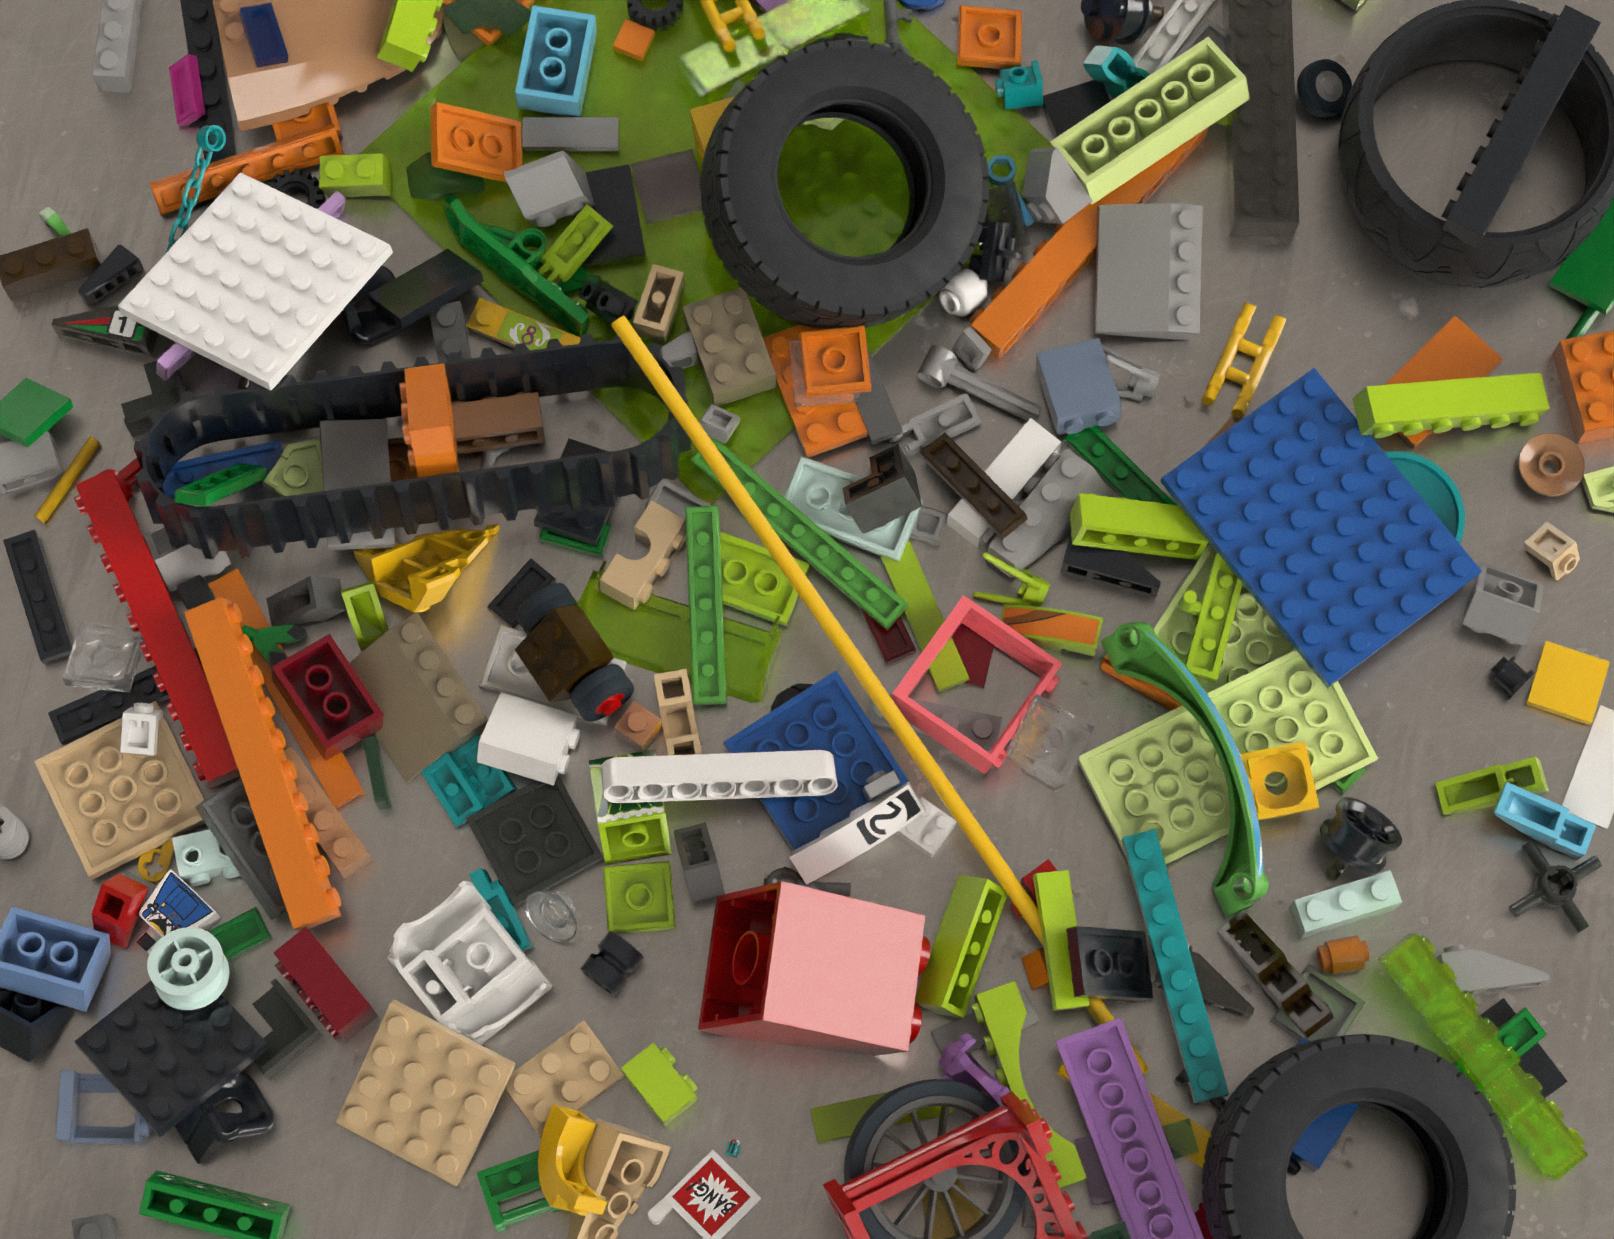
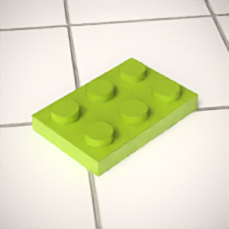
M720 532L723 604L787 627L799 595L765 547ZM794 558L807 576L810 563Z

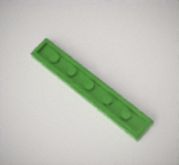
M719 506L685 507L693 706L727 704Z

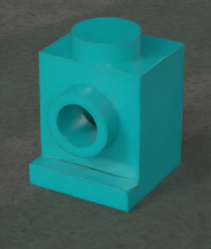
M1038 60L1031 61V66L1028 67L1017 66L1011 69L1000 70V78H995V91L997 97H1002L1005 109L1043 105V78Z

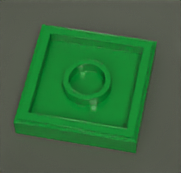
M25 378L0 400V434L28 448L74 407L70 398Z

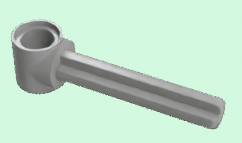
M938 345L930 347L917 372V377L921 381L935 388H943V386L946 387L950 383L1026 421L1031 418L1036 422L1041 413L1042 407L957 366V357L950 350Z

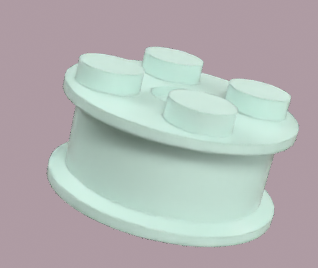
M187 927L169 932L154 945L147 962L149 977L159 997L167 1005L180 1010H195L209 1005L223 993L229 980V964L223 954L220 943L211 933L200 928Z

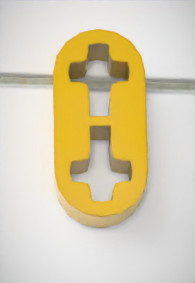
M172 840L164 843L161 850L156 847L140 855L138 872L144 880L152 884H159L171 869L175 857ZM160 855L158 864L163 869L161 872H155L154 876L150 877V872L145 867L147 864L152 865L155 856Z

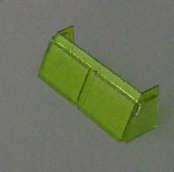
M790 0L758 17L765 30L764 38L760 40L755 39L746 25L743 24L729 31L736 43L733 51H725L716 38L679 57V66L677 67L678 78L696 108L711 104V94L849 23L857 35L863 36L869 32L870 10L862 0Z
M604 560L599 571L593 570L577 605L581 607L614 658L656 673L687 669L688 680L692 684L689 606L651 594L645 603L640 602L635 611L600 591V578L606 570L607 563ZM777 615L771 632L723 617L726 695L749 703H753L754 700L761 701L780 646L783 630L778 629L780 616Z

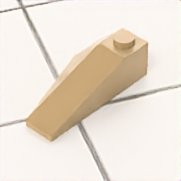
M596 1119L595 1123L597 1125L586 1150L584 1172L588 1185L607 1201V1205L602 1215L588 1212L587 1216L572 1212L567 1239H616L618 1236L617 1228L628 1213L633 1215L639 1207L636 1202L647 1187L652 1189L659 1179L671 1146L622 1125Z

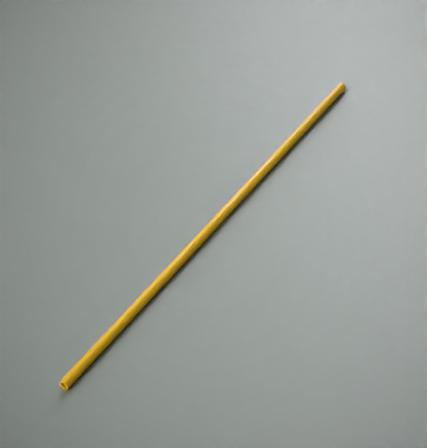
M625 316L618 318L611 324L614 331L1043 945L1037 906ZM1089 998L1090 1006L1086 1008L1098 1025L1115 1020L1101 999ZM1131 1043L1143 1075L1149 1070V1067Z

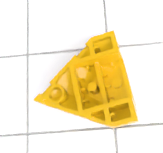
M499 524L486 525V528L483 530L467 531V528L414 535V539L406 543L399 544L395 542L394 548L358 549L354 551V556L368 580H373L378 596L411 612H424L431 605L444 599L453 583L500 530Z

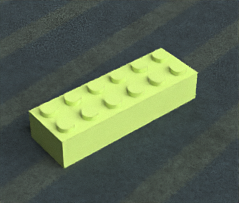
M1207 37L1050 141L1051 148L1058 147L1092 199L1090 203L1092 205L1248 101L1250 98L1246 77L1220 48Z

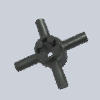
M1534 840L1523 845L1522 848L1539 874L1535 880V891L1509 906L1511 913L1518 917L1540 903L1550 907L1561 906L1577 933L1588 928V923L1572 899L1577 891V881L1602 867L1598 857L1593 856L1572 869L1564 865L1550 866ZM1548 879L1552 883H1557L1560 880L1563 882L1565 887L1559 890V895L1553 893L1554 890L1551 888V885L1547 884Z

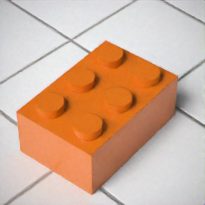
M1614 330L1560 340L1552 355L1576 443L1580 444L1614 437Z
M444 363L404 369L405 382L399 383L404 423L402 425L405 445L408 444L409 448L408 461L410 471L417 470L418 478L459 473L454 414Z

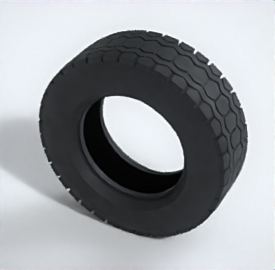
M836 40L805 46L778 58L760 71L734 97L716 122L705 149L700 177V192H702L700 200L702 215L705 216L706 230L709 239L712 238L713 240L711 244L719 260H723L724 263L722 265L733 280L737 279V284L750 297L754 296L756 298L755 301L769 311L774 310V314L791 322L796 321L797 324L812 328L819 327V329L854 326L869 328L883 324L911 311L943 289L961 270V267H963L974 250L973 247L976 246L983 229L982 225L985 222L988 207L986 203L989 200V181L986 180L989 177L987 158L982 156L985 154L980 134L976 135L975 133L978 129L970 113L964 112L966 107L957 94H951L952 88L939 75L934 77V71L920 61L915 63V58L899 50L893 52V48L873 43L870 45V42L850 40L847 42V40ZM819 118L847 119L870 128L891 146L898 156L908 180L909 210L903 230L889 250L871 256H844L819 247L797 229L783 206L777 180L780 152L786 138L794 127Z
M1372 1034L1334 1036L1299 1044L1273 1056L1250 1073L1230 1095L1222 1107L1221 1113L1217 1116L1210 1133L1211 1137L1208 1138L1204 1155L1205 1163H1203L1202 1184L1204 1188L1202 1189L1203 1208L1206 1210L1205 1218L1210 1236H1213V1239H1304L1295 1225L1287 1202L1286 1175L1290 1156L1302 1133L1315 1119L1325 1112L1347 1103L1363 1105L1386 1114L1409 1134L1419 1150L1427 1174L1428 1196L1424 1217L1412 1239H1506V1237H1510L1514 1221L1512 1211H1515L1516 1189H1513V1185H1516L1514 1163H1510V1159L1513 1157L1507 1137H1503L1505 1131L1496 1113H1492V1106L1483 1093L1477 1091L1478 1087L1463 1072H1459L1460 1069L1449 1061L1420 1045L1394 1037Z

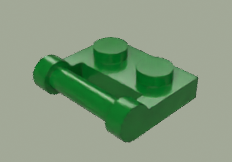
M539 1150L476 1172L497 1233L506 1230L507 1225L552 1210L554 1213L562 1210L552 1207L544 1197L501 1213L498 1203L541 1188L538 1173Z

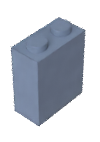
M1099 338L1036 353V372L1057 435L1064 433L1075 434L1084 428L1097 425L1108 426L1120 420L1121 401Z

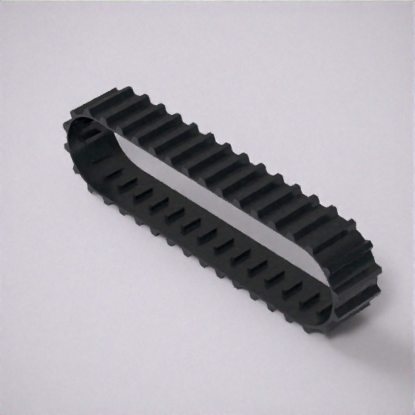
M585 334L581 336L579 344L562 346L557 338L549 339L545 349L530 351L525 343H519L515 345L513 353L496 355L491 347L483 348L480 357L464 360L458 352H453L449 354L447 362H442L445 365L451 402L477 401L488 396L498 398L513 396L518 392H538L539 397L604 388L627 387L651 394L665 404L618 335L613 340L595 342L591 334ZM656 342L647 346L654 359L688 406L682 368L669 367L663 359L662 346ZM423 356L416 358L414 366L398 369L392 361L383 362L380 371L363 373L359 365L350 366L348 374L330 378L326 370H320L316 372L314 380L296 382L292 374L285 375L282 378L281 384L276 385L272 390L250 380L247 389L230 391L226 384H217L213 394L196 397L190 391L181 393L179 404L171 407L166 412L155 410L150 415L153 426L149 430L146 439L135 441L134 451L141 467V471L136 474V478L153 524L164 525L170 544L173 547L179 548L187 543L193 548L201 549L205 559L213 560L219 551L237 550L241 558L250 557L254 547L270 545L274 553H281L284 551L286 543L304 541L307 548L310 549L316 548L319 539L337 536L341 544L350 543L352 535L355 533L370 532L374 539H382L386 529L403 527L406 533L411 535L417 533L420 524L436 522L440 530H447L450 528L452 520L469 518L473 525L476 526L483 524L485 515L502 513L507 521L516 520L518 511L536 509L541 517L548 516L551 506L568 504L573 512L582 511L586 501L602 500L606 507H613L617 497L635 494L641 500L650 497V488L658 484L662 479L675 480L678 477L680 453L691 450L692 441L672 412H668V421L651 439L635 447L618 451L219 506L196 507L175 503V500L165 495L163 485L168 473L187 453L202 445L223 440L318 428L320 421L370 420L402 416L399 383L405 382L404 369L442 364H430L426 357Z

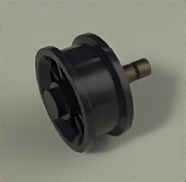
M1341 798L1336 804L1335 816L1332 819L1325 820L1320 827V834L1324 842L1337 855L1327 869L1326 874L1330 878L1337 880L1348 864L1370 873L1382 871L1386 866L1387 854L1390 851L1397 850L1402 844L1399 830L1383 813L1373 806L1355 798Z

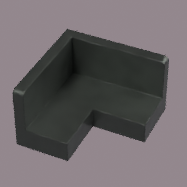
M157 361L143 365L152 394L121 404L125 416L124 422L132 437L149 432L153 426L150 415L155 410L166 412L171 407L180 403L181 393L187 391L180 368L168 380L164 381L156 374Z
M899 444L869 457L872 474L842 488L845 505L863 534L922 507L916 474Z
M276 978L270 982L273 987L252 1004L273 1029L263 1038L267 1042L269 1049L254 1061L259 1070L269 1080L323 1037Z

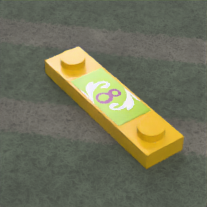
M479 298L466 324L469 331L515 348L516 344L525 343L529 351L545 349L549 339L557 338L562 346L579 344L581 339L578 336L482 298Z

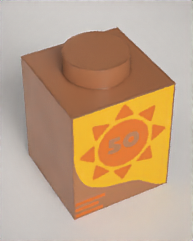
M635 701L631 703L614 726L616 737L636 751H647L663 729L661 719Z

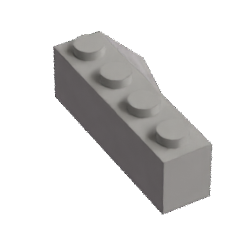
M1066 448L1020 506L1026 513L1028 520L1003 540L997 535L989 545L987 553L1021 572L1041 557L1046 550L1069 535L1071 532L1070 511L1079 493H1092L1108 497L1115 496L1094 467ZM998 568L999 570H1001L1003 573H1005V574H1006L1007 576H1009L1010 578H1013V577H1014V576H1012L1011 574L1005 572L1004 570Z

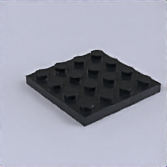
M149 981L74 1041L77 1048L159 1137L163 1136L269 1049L267 1042L222 995L205 1007L195 1010H180L162 1001L152 981Z

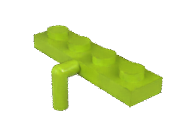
M1215 551L1202 603L1196 601L1197 595L1192 590L1186 591L1178 602V608L1181 611L1198 615L1185 665L1194 677L1214 683L1218 678L1243 585L1217 551Z

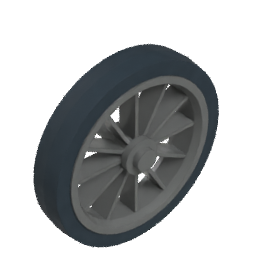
M921 1080L898 1087L878 1099L857 1123L845 1154L844 1183L872 1170L873 1167L884 1164L874 1162L877 1149L884 1136L888 1137L905 1152L911 1151L909 1147L888 1131L905 1115H910L920 1143L923 1145L928 1141L916 1110L941 1106L937 1137L946 1134L949 1107L966 1113L972 1117L970 1120L972 1121L1000 1107V1105L982 1091L952 1080ZM1008 1140L1002 1145L999 1153L1001 1162L1007 1163L1014 1158L1017 1152V1142L1015 1140ZM991 1146L988 1147L989 1149L980 1150V1155L990 1154ZM1026 1156L1017 1167L1020 1174L1028 1172L1024 1167ZM956 1166L922 1181V1186L894 1223L887 1217L879 1203L859 1212V1216L870 1239H931L937 1193L940 1192L957 1234L943 1239H1003L1016 1222L1022 1210L1026 1192L1016 1180L1000 1170L998 1179L958 1174L956 1168L959 1166ZM962 1178L998 1183L989 1208L986 1210L954 1184L956 1179ZM950 1188L984 1214L973 1226L965 1231L962 1230L947 1192ZM930 1189L923 1238L912 1236L901 1230L900 1227Z

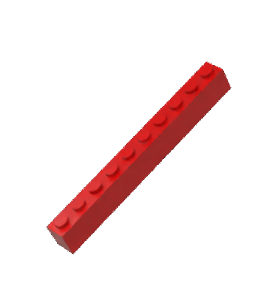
M109 469L75 484L79 495L75 496L74 500L82 515L88 513L92 524L87 526V529L94 544L100 542L105 551V554L100 555L107 573L114 572L118 583L113 585L120 602L127 601L131 612L126 614L134 633L140 631L145 642L139 645L146 661L150 662L153 660L158 671L152 675L160 692L167 690L171 699L170 702L166 703L167 709L173 721L180 720L184 731L179 733L186 751L193 750L198 761L192 764L200 782L207 780L208 784L213 788L240 776L203 667L113 469Z

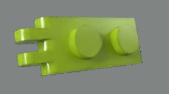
M586 204L541 259L543 266L539 269L538 273L549 282L553 281L558 284L561 280L563 282L568 281L612 229L613 225Z

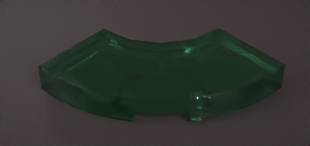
M455 0L444 7L442 12L464 35L475 29L490 28L502 32L509 38L529 22L531 15L529 9L515 0Z

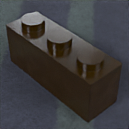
M86 228L0 255V280L10 300L90 276L102 262L96 243L89 229Z

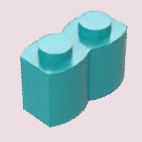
M1095 45L1083 62V66L1090 77L1104 83L1107 91L1113 98L1118 97L1150 75L1144 69L1136 67L1131 56L1117 47Z

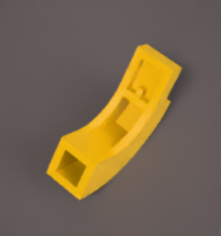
M555 1104L552 1105L547 1117L539 1147L538 1173L542 1192L547 1202L554 1208L587 1216L588 1212L602 1215L607 1201L588 1185L584 1172L586 1150L597 1124L581 1111Z

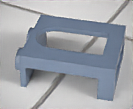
M75 1070L60 1071L55 1140L62 1144L145 1145L146 1136L151 1135L152 1129L137 1112L135 1114V1123L130 1126H78L80 1092H119L102 1074H80Z

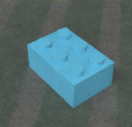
M532 5L515 89L518 109L569 117H581L597 35L595 15Z

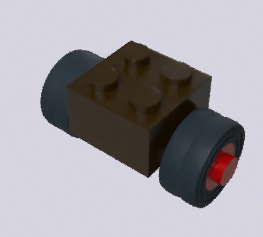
M554 583L538 590L519 606L515 617L527 637L514 650L549 702L571 699L581 717L587 722H593L614 713L629 700L634 693L632 682L619 665H608L614 659V656L563 583Z

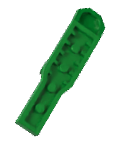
M448 195L443 200V211L448 225L457 241L515 290L532 299L575 336L581 338L588 331L590 315L587 309L581 303L573 302L568 298L557 283L549 282L536 271L542 266L541 259L546 253L547 240L542 231L529 228L516 233L496 225L491 226L477 221L474 215L467 212L459 198ZM526 247H535V248H537L538 250L529 251V250H527V249H525V248H526Z

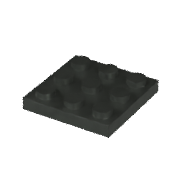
M559 775L554 786L536 780L466 818L514 907L525 903L604 860L600 849Z

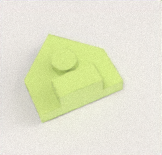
M320 438L288 444L272 471L264 479L263 485L282 497L324 491Z

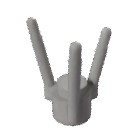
M1101 344L1104 352L1109 354L1105 358L1106 361L1132 373L1128 386L1134 388L1133 391L1117 390L1119 397L1132 398L1140 402L1144 395L1152 398L1160 373L1152 371L1153 369L1142 366L1114 349Z

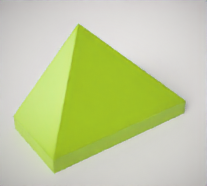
M373 580L341 590L359 648L369 647L389 630Z

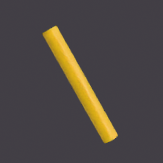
M91 436L88 438L35 513L34 518L45 524L101 443Z

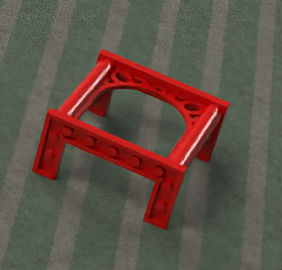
M1012 1091L1000 1097L1002 1106L842 1185H839L836 1179L822 1184L846 1238L870 1239L859 1216V1212L949 1168L961 1165H984L1006 1173L1016 1180L1026 1192L1034 1213V1239H1088L1080 1221L1074 1222L1070 1212L1075 1210L1069 1194L1066 1190L1061 1192L1057 1181L1061 1179V1175L1053 1160L1047 1161L1045 1154L1053 1151L1048 1141L1053 1135L1046 1120L1043 1117H1039L1035 1108L1031 1109L1026 1099L1020 1100ZM1008 1140H1015L1017 1142V1152L1014 1158L1007 1163L1001 1162L999 1153L1002 1145ZM992 1142L990 1155L987 1157L981 1156L979 1151L989 1149L987 1144ZM1026 1156L1024 1167L1028 1172L1020 1174L1017 1167ZM1037 1193H1042L1040 1201L1034 1200V1196ZM1047 1222H1053L1050 1223V1226L1059 1232L1060 1235L1057 1233L1047 1234L1044 1230V1225Z

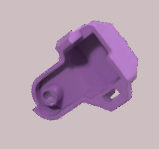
M967 1033L961 1035L955 1044L951 1041L945 1047L939 1060L940 1066L944 1069V1074L940 1079L967 1084L986 1093L997 1104L1001 1103L1000 1097L1009 1093L1010 1090L989 1074L972 1054L964 1053L976 1040Z

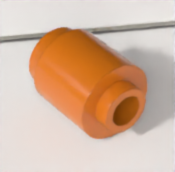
M1357 935L1325 941L1324 945L1317 946L1316 948L1321 972H1330L1331 975L1364 969L1365 962L1370 959L1366 941H1360Z

